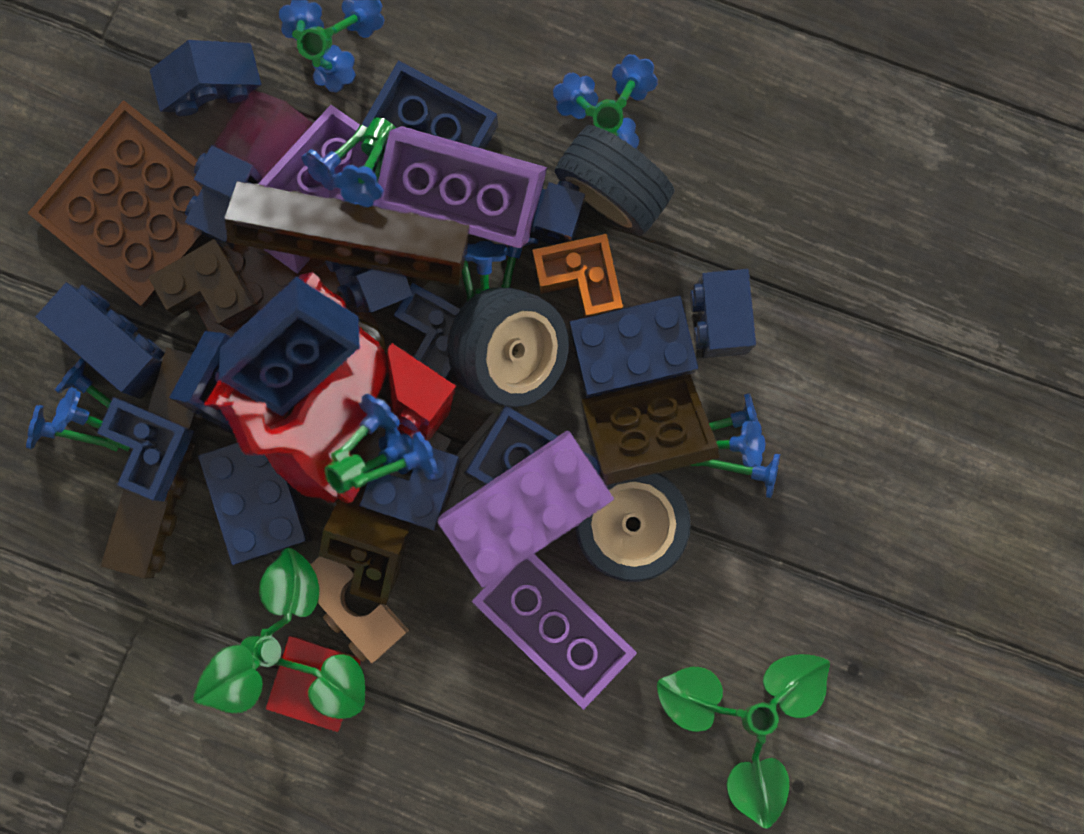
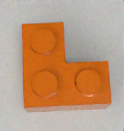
M607 234L532 250L541 294L577 286L584 318L623 309Z

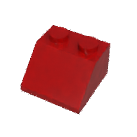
M392 343L387 350V373L384 379L389 408L400 421V424L397 426L400 434H408L413 439L414 433L421 432L424 440L429 442L450 413L456 385Z

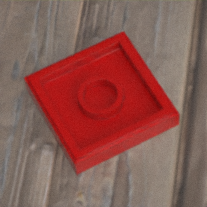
M289 636L282 659L310 666L320 671L324 661L332 655H348L355 659L359 665L361 664V660L355 655L295 636ZM279 666L266 710L336 732L340 730L343 719L326 717L312 706L308 698V690L313 681L317 679L315 676Z

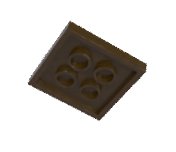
M690 374L581 400L605 486L719 458L718 445Z

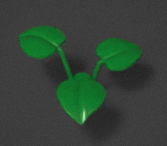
M284 548L279 557L267 568L260 583L259 594L264 607L274 615H284L283 618L268 629H262L261 636H249L240 645L228 646L218 652L200 677L193 702L226 713L247 711L257 702L262 691L263 681L256 669L275 665L311 674L317 678L309 687L308 698L312 706L320 714L330 718L346 719L362 711L365 704V678L361 666L352 657L344 654L332 655L324 661L321 671L280 657V644L272 637V634L291 621L292 614L298 617L309 616L319 600L320 591L316 573L310 563L297 551L291 548Z
M808 654L791 655L776 660L767 668L762 680L765 691L774 698L769 704L758 703L749 706L745 710L718 706L723 697V688L717 676L708 669L688 667L659 679L657 682V693L660 704L668 717L679 727L693 732L705 731L712 726L714 712L742 718V725L746 732L757 737L752 754V763L741 762L734 766L727 778L726 786L728 797L738 811L753 820L760 827L770 828L779 818L785 807L789 794V777L786 768L779 760L767 758L759 761L763 743L766 742L765 735L772 733L778 725L779 718L776 712V705L778 703L782 712L792 718H806L818 711L826 695L830 661Z

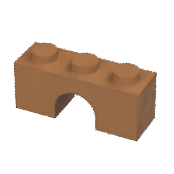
M320 556L310 564L319 582L320 593L317 603L326 612L323 619L336 633L342 630L352 641L348 644V647L359 660L364 662L368 659L371 664L374 663L409 632V629L387 605L380 604L368 615H359L350 610L345 600V593L347 587L353 581L355 572L353 567Z

